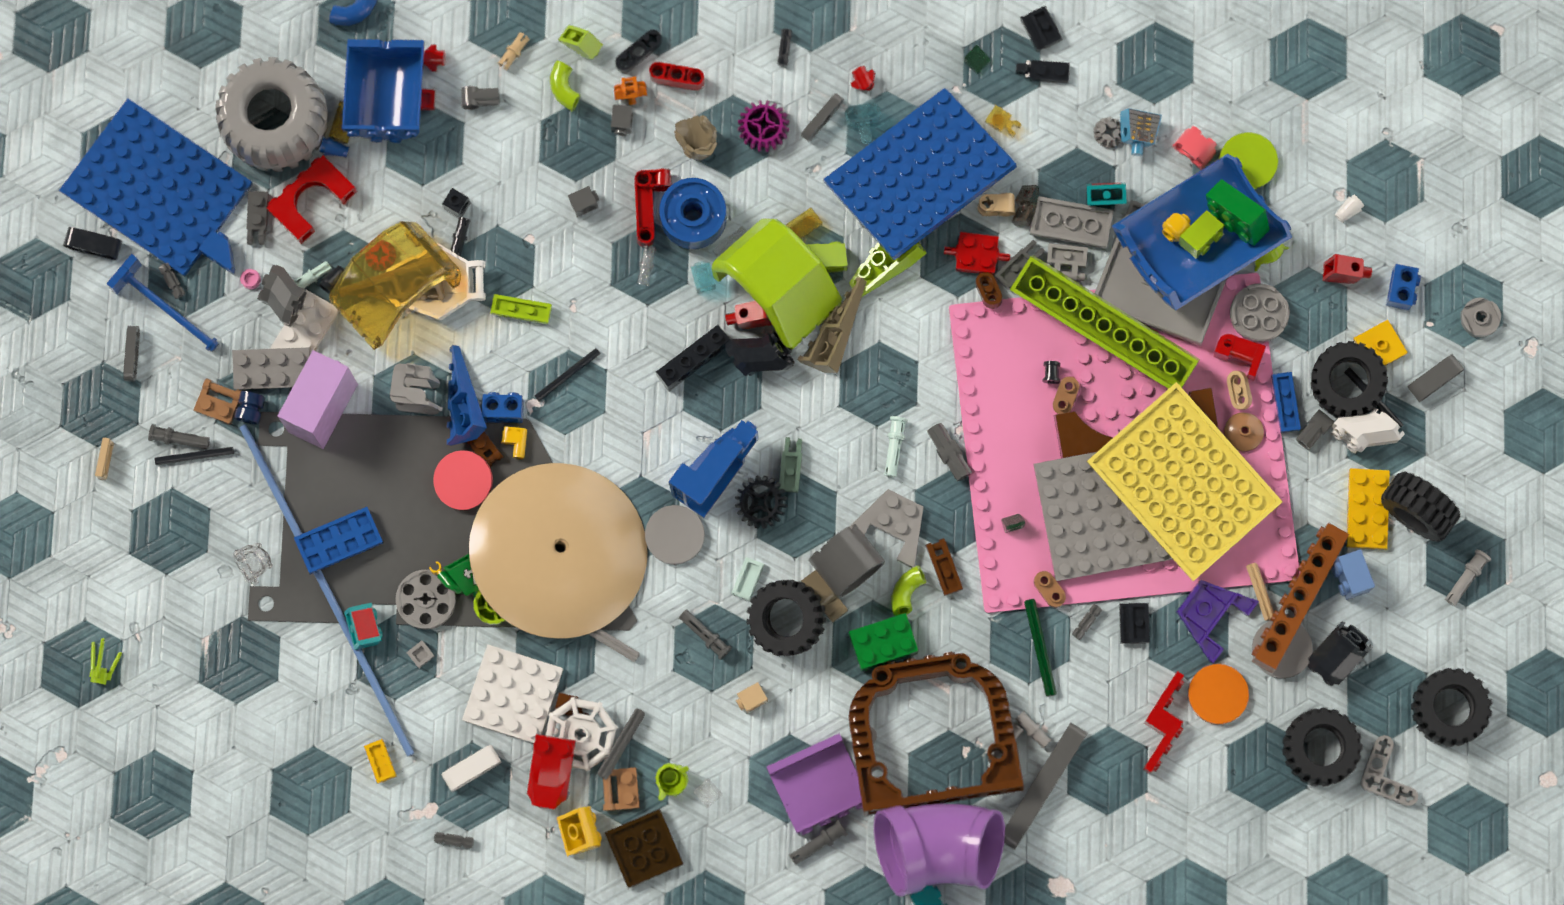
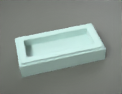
M746 557L731 594L750 601L764 564Z

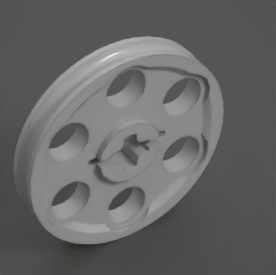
M427 569L409 574L400 583L396 592V607L400 616L412 627L423 630L434 629L444 624L451 617L456 605L455 592L448 590L444 595L439 594L437 590L442 582L437 578L438 575L432 574ZM423 575L431 576L430 584H421V577ZM412 585L414 587L413 594L405 595L403 593L404 587ZM427 594L429 598L437 600L428 601L427 604L424 605L423 601L415 599L424 598V595ZM411 604L414 606V612L411 615L404 614L403 608L405 605ZM440 604L448 605L449 609L446 614L438 613L437 608ZM423 614L431 616L429 624L425 625L420 622Z

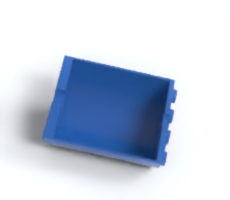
M347 40L342 129L347 132L348 136L371 139L370 141L374 143H381L382 140L400 143L403 139L417 137L420 130L424 40Z

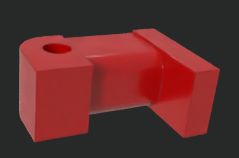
M1224 334L1217 343L1213 357L1228 361L1230 357L1251 364L1247 377L1248 380L1254 381L1266 346L1232 334Z

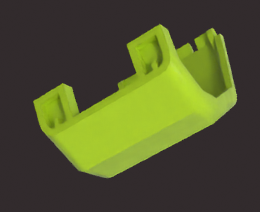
M763 218L759 220L716 258L711 267L713 277L718 282L729 275L749 293L766 312L782 343L791 350L802 341V337L806 338L816 329L815 325L819 326L827 319L829 312L831 313L836 305L840 306L842 304V297L821 259L792 229L777 219Z

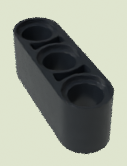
M68 227L63 246L71 250L117 260L122 240L75 227Z

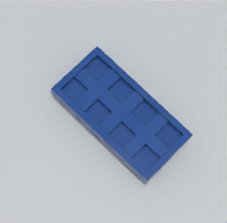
M368 507L294 537L309 574H313L383 544Z

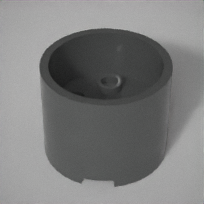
M856 524L852 526V529L848 526L826 542L820 549V552L816 551L808 560L838 599L859 587L885 563V560Z

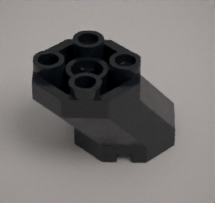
M775 331L766 334L762 338L731 339L725 343L728 356L731 357L733 355L735 359L733 364L745 376H752L756 372L789 370L795 364L790 354L792 350L782 343Z
M1343 621L1337 625L1308 658L1310 662L1308 668L1312 672L1318 673L1329 686L1339 685L1373 648L1371 644L1369 646L1366 644L1369 641L1367 636L1351 624L1349 627L1344 626L1346 623Z

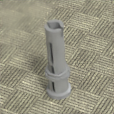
M1476 549L1475 556L1470 563H1466V570L1445 598L1449 604L1456 606L1475 577L1482 574L1481 570L1485 564L1491 561V558L1486 553Z

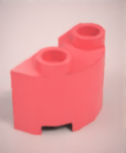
M1192 126L1183 132L1172 147L1180 154L1187 156L1194 165L1202 170L1216 154L1215 147L1217 144L1211 138L1206 139L1201 135L1202 132L1197 127Z

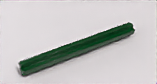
M1028 599L1024 604L1045 695L1047 697L1054 696L1057 692L1035 599Z

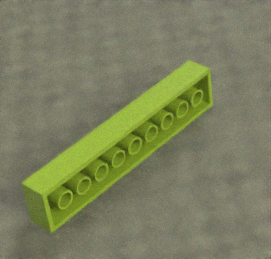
M1034 255L1030 256L1010 289L1168 389L1176 382L1182 388L1200 361L1198 357Z

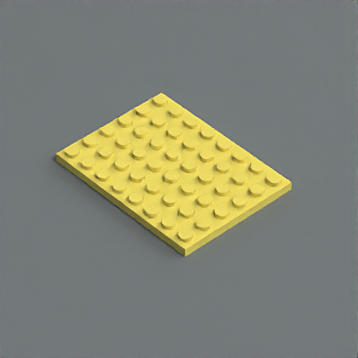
M1177 382L1086 461L1192 581L1198 578L1282 503V500Z

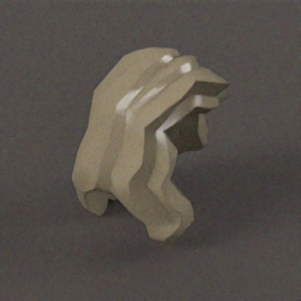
M693 116L692 118L680 120L675 124V139L688 158L704 160L714 152L717 145V131L706 116Z

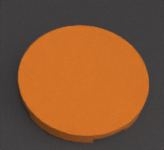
M1213 664L1202 668L1192 678L1188 688V699L1193 711L1200 719L1211 724L1220 725L1235 720L1243 713L1248 703L1249 690L1245 679L1236 669L1223 664Z

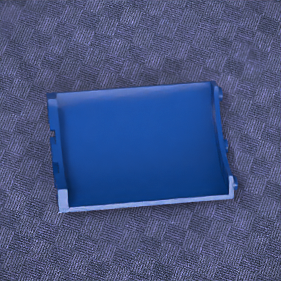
M1229 154L1112 225L1122 247L1127 246L1132 255L1130 260L1140 275L1155 293L1160 292L1164 296L1162 300L1175 311L1292 238L1289 223L1277 216L1265 204L1264 198L1256 193L1241 168L1242 163L1240 160ZM1221 179L1266 209L1270 230L1255 246L1249 242H1243L1236 233H1231L1224 227L1222 238L1218 242L1214 241L1205 255L1195 258L1179 245V242L1169 241L1162 233L1163 222L1173 213L1187 215L1191 220L1190 225H1192L1206 210L1209 211L1206 194Z

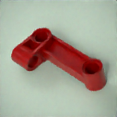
M666 168L640 170L634 177L637 242L643 248H649L654 243L652 191L666 192L671 186V170ZM640 178H646L648 179V182L646 184H640L638 180ZM643 234L651 236L647 241L642 240L640 237Z

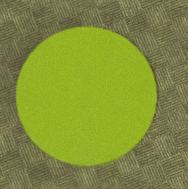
M1245 132L1233 136L1225 143L1219 157L1220 159L1227 154L1237 157L1242 163L1241 168L1254 190L1270 182L1278 167V155L1275 147L1267 138L1257 133Z

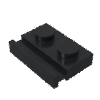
M1046 5L1020 17L1036 52L1062 41V37Z
M1119 603L1120 644L1150 643L1149 603Z

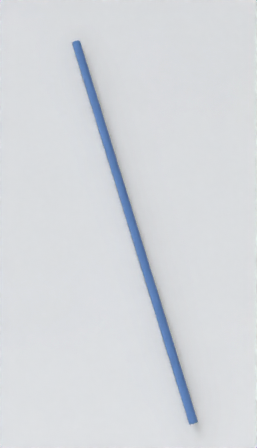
M247 425L241 426L240 430L294 536L301 535L302 532ZM322 571L315 572L314 575L407 757L413 755L414 751L361 649L354 650L346 618Z

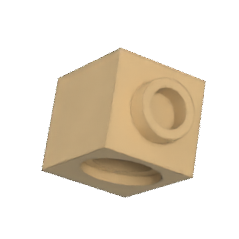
M758 682L737 693L739 699L736 702L741 711L745 709L747 713L768 702Z

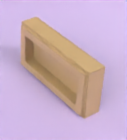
M109 438L102 439L95 476L101 480L107 479L114 442Z

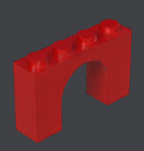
M324 155L320 158H315L306 171L304 170L298 174L296 181L285 186L282 190L283 193L279 197H274L268 203L267 210L301 245L315 232L314 228L297 210V201L303 191L314 186L326 188L343 205L357 193L355 186Z

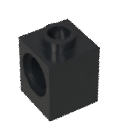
M451 188L442 203L444 210L456 217H463L471 204L468 196L454 188Z

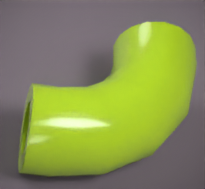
M556 60L549 77L551 92L556 101L568 110L574 111L581 94L575 92L569 85V76L573 69L566 63Z
M919 565L902 574L894 585L891 605L895 616L904 613L907 615L912 611V593L916 588L926 583L925 575Z

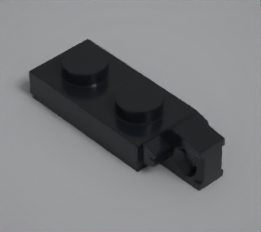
M1028 60L1026 63L1016 64V74L1025 75V78L1030 79V81L1068 83L1070 63Z

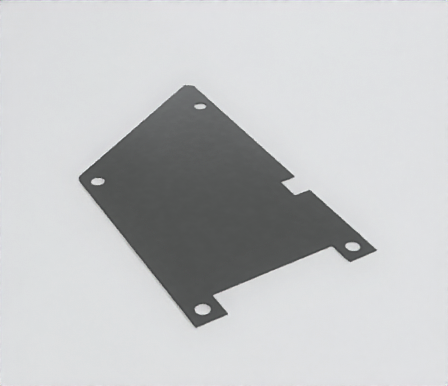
M260 412L258 446H287L284 499L302 534L368 507L381 536L383 544L321 570L343 614L349 607L367 603L396 605L397 589L403 579L409 574L418 570H430V567L436 571L439 569L436 562H439L442 566V571H445L443 567L469 554L473 522L482 504L467 510L451 508L440 500L433 482L435 469L446 455L455 451L474 452L467 442L452 446L447 445V439L450 438V429L447 428V422H451V416L342 414L324 449H321L290 434L285 427L280 436H272L269 433L270 424L273 422L282 423L277 417L279 412ZM523 418V423H485L487 428L484 432L504 457L500 461H495L492 467H490L493 476V485L490 492L506 478L521 470L536 465L553 463L532 423L528 419ZM502 427L527 429L524 459L513 458L514 445L501 443ZM489 450L484 455L488 458L493 453ZM283 515L279 587L250 586L248 621L339 623L314 573L309 574L294 540L295 536ZM555 545L557 552L562 553L565 551L562 545ZM423 575L420 579L421 584H430L431 576ZM441 584L437 591L439 594L444 595L449 589ZM406 585L403 589L405 595H411L414 592L412 585ZM455 593V609L451 617L441 625L517 628L507 621L498 625H489L482 622L474 611L475 598L472 593L467 596L463 593ZM426 594L424 598L415 600L423 601L424 605H426L428 601L437 599L429 598ZM264 596H269L274 601V606L270 611H262L258 606L259 600ZM411 604L405 605L403 608L404 614L411 615L414 612V606ZM440 604L437 608L438 613L446 614L449 609L448 605ZM628 606L619 617L601 628V630L630 631L636 624L637 619L630 606ZM397 610L396 624L409 625ZM423 614L420 622L425 625L429 624L431 616Z

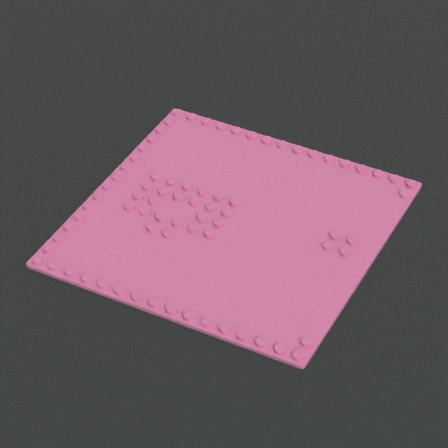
M1258 273L1238 274L1227 278L1201 346L1159 330H1153L1200 359L1182 389L1189 394V391L1212 388L1218 428L1223 435L1226 422L1237 413H1250L1261 421L1264 429L1261 443L1253 450L1238 452L1282 500V503L1194 581L1171 559L1057 581L1066 595L1063 605L1191 592L1199 580L1222 588L1250 586L1252 582L1246 567L1252 563L1258 564L1264 584L1291 581L1293 577H1298L1300 573L1297 570L1299 562L1282 437L1271 378L1273 370L1269 341L1255 342L1265 345L1266 348L1255 380H1248L1252 404L1245 410L1233 407L1227 386V377L1232 371H1242L1248 375L1251 364L1230 357L1228 361L1213 357L1217 343L1222 335L1232 334L1243 338L1237 333L1231 323L1230 307L1233 299L1242 289L1252 284H1261ZM1022 297L1002 299L1001 305L995 309L987 308L982 301L953 304L949 307L966 459L967 465L972 471V474L969 475V485L984 611L986 613L1022 610L1025 609L1024 602L1028 599H1035L1037 608L1050 607L1034 586V578L1037 573L1047 571L1054 578L1055 575L1033 464L1061 459L1053 416L1057 415L1053 409V401L1060 383L1047 384L1042 382L1045 377L1043 363L1045 361H1058L1061 363L1058 375L1060 382L1065 377H1074L1079 382L1080 389L1071 412L1075 411L1089 427L1109 437H1115L1167 391L1168 388ZM1067 383L1066 389H1072V383ZM1064 401L1060 402L1059 407L1065 408L1066 403ZM1246 427L1241 428L1242 433H1248ZM1043 577L1040 579L1042 584L1048 583L1047 578ZM1053 594L1052 598L1059 600V595Z

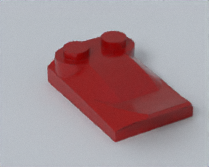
M536 734L527 795L531 800L532 806L556 809L562 802L567 800L576 740Z

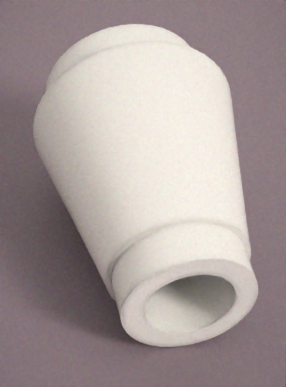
M1356 195L1348 197L1335 216L1343 223L1361 212L1364 204Z

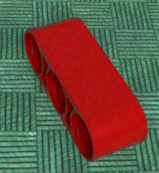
M654 62L649 67L650 79L656 84L694 91L702 89L705 85L704 74L697 68L663 62ZM656 70L663 71V74L660 76H655L653 73ZM675 73L682 75L680 79L672 78ZM695 76L701 78V80L697 83L691 81V79Z

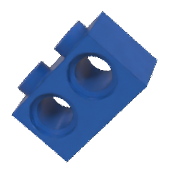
M1395 264L1392 269L1386 306L1409 310L1412 305L1416 304L1418 294L1415 293V288L1419 286L1421 275H1418L1419 268ZM1401 275H1408L1410 282H1405ZM1398 293H1404L1407 296V300L1399 299Z
M498 392L483 394L482 415L485 423H523L524 400L522 395L515 392H510L507 395H500ZM493 403L498 405L495 410L488 409L489 405ZM509 405H518L515 410H508Z

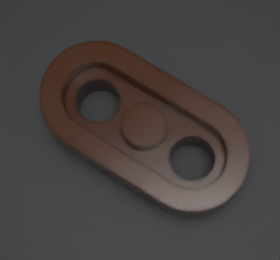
M980 273L976 277V288L983 304L990 309L998 308L1002 303V293L995 277L990 273Z

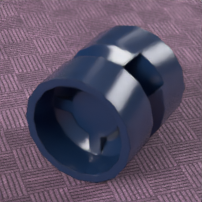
M241 391L238 400L241 406L236 409L234 419L258 425L261 418V413L258 410L263 409L265 397L256 393Z

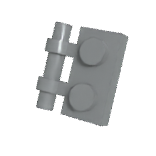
M1049 243L1047 264L1054 265V268L1060 271V266L1072 267L1071 272H1060L1074 281H1084L1085 273H1078V268H1086L1088 247Z

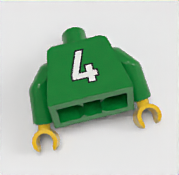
M469 554L443 567L445 571H442V566L439 562H436L439 566L438 570L434 571L430 567L431 573L438 575L437 578L449 590L457 594L463 593L465 596L472 593L474 598L479 592L472 573Z

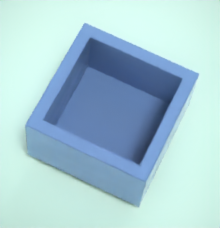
M1361 549L1338 557L1331 567L1334 577H1338L1340 585H1338L1340 594L1345 596L1346 600L1369 593L1375 587Z

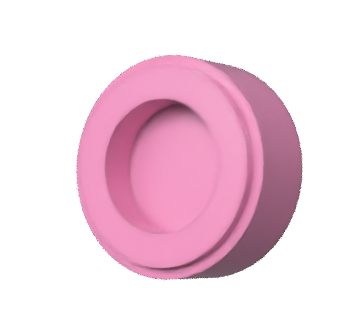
M247 269L241 274L240 280L245 288L252 290L260 285L261 277L256 270Z

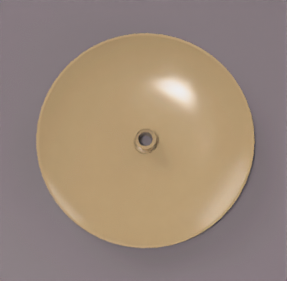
M549 463L521 470L506 478L490 492L478 510L473 522L469 542V557L472 573L479 591L500 617L527 633L546 638L560 639L579 637L595 632L610 624L626 610L635 598L644 578L647 564V544L644 527L637 510L624 492L613 482L599 473L581 466ZM555 545H562L565 551L562 553L557 552Z

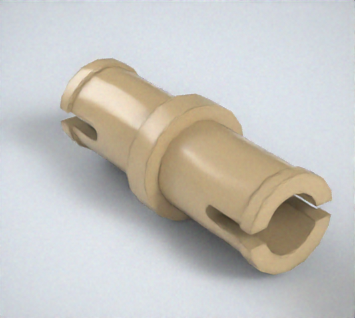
M520 32L514 42L508 45L506 53L498 61L500 67L506 62L503 69H509L516 57L518 58L521 55V50L530 40L527 36L521 41L524 34Z

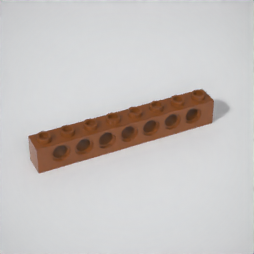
M1329 522L1325 527H1320L1316 534V537H1318L1316 544L1312 543L1307 551L1309 557L1306 561L1302 560L1297 569L1300 573L1297 578L1293 577L1288 585L1291 590L1288 595L1284 593L1279 602L1282 606L1279 612L1275 610L1271 616L1270 621L1273 623L1270 628L1266 627L1260 637L1263 641L1261 645L1256 644L1251 655L1254 657L1251 662L1270 673L1277 669L1349 536L1347 532ZM1322 543H1328L1331 550H1325L1322 547ZM1313 559H1318L1322 566L1316 567L1313 564ZM1309 576L1312 579V584H1307L1303 577ZM1294 593H1300L1303 596V601L1296 600ZM1285 610H1291L1294 613V617H1287ZM1276 627H1282L1285 631V634H1278L1276 632ZM1268 643L1273 644L1276 651L1270 652L1266 645Z

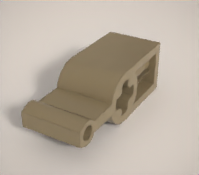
M816 570L801 580L807 587H812L816 595L820 596L822 599L820 603L825 606L826 610L824 613L832 623L848 612L846 606L836 597Z

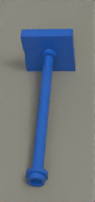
M131 254L106 283L111 291L118 295L126 284H131L207 345L205 348L207 351L213 352L219 345L216 338L210 339L134 278V274L140 269L142 264L138 258Z

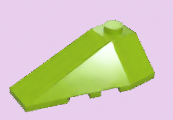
M877 242L875 247L871 248L869 251L870 255L859 266L849 284L853 289L857 283L855 280L857 277H862L866 280L862 294L863 297L914 265L927 253L918 242L897 259L893 260Z

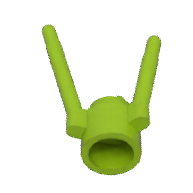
M101 638L97 667L95 666V642L91 643V671L89 677H91L90 682L106 685L107 680L111 681L112 674L122 652H118L109 672L106 673L107 669L101 668L105 639Z

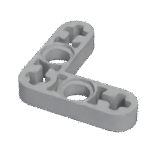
M1380 736L1375 740L1361 778V787L1367 792L1401 805L1412 806L1418 801L1417 791L1383 777L1394 743L1389 736ZM1384 740L1389 745V748H1385L1382 753L1386 754V757L1375 754V751L1380 752L1381 745L1379 742ZM1374 758L1381 759L1383 765L1380 769L1373 768L1372 760ZM1372 777L1373 782L1377 784L1380 783V780L1383 781L1380 786V792L1377 791L1378 786L1372 785L1368 787V783L1365 780ZM1386 784L1394 786L1395 792L1393 795H1387L1384 792ZM1399 787L1402 788L1400 793L1407 794L1408 792H1411V797H1413V800H1409L1408 802H1406V797L1401 795L1399 796V799H1397L1396 796L1399 793Z

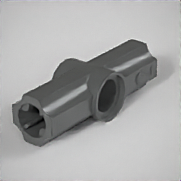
M942 422L927 430L928 435L937 448L939 457L944 464H947L957 482L972 474V471L962 457L958 444L955 440L951 439Z

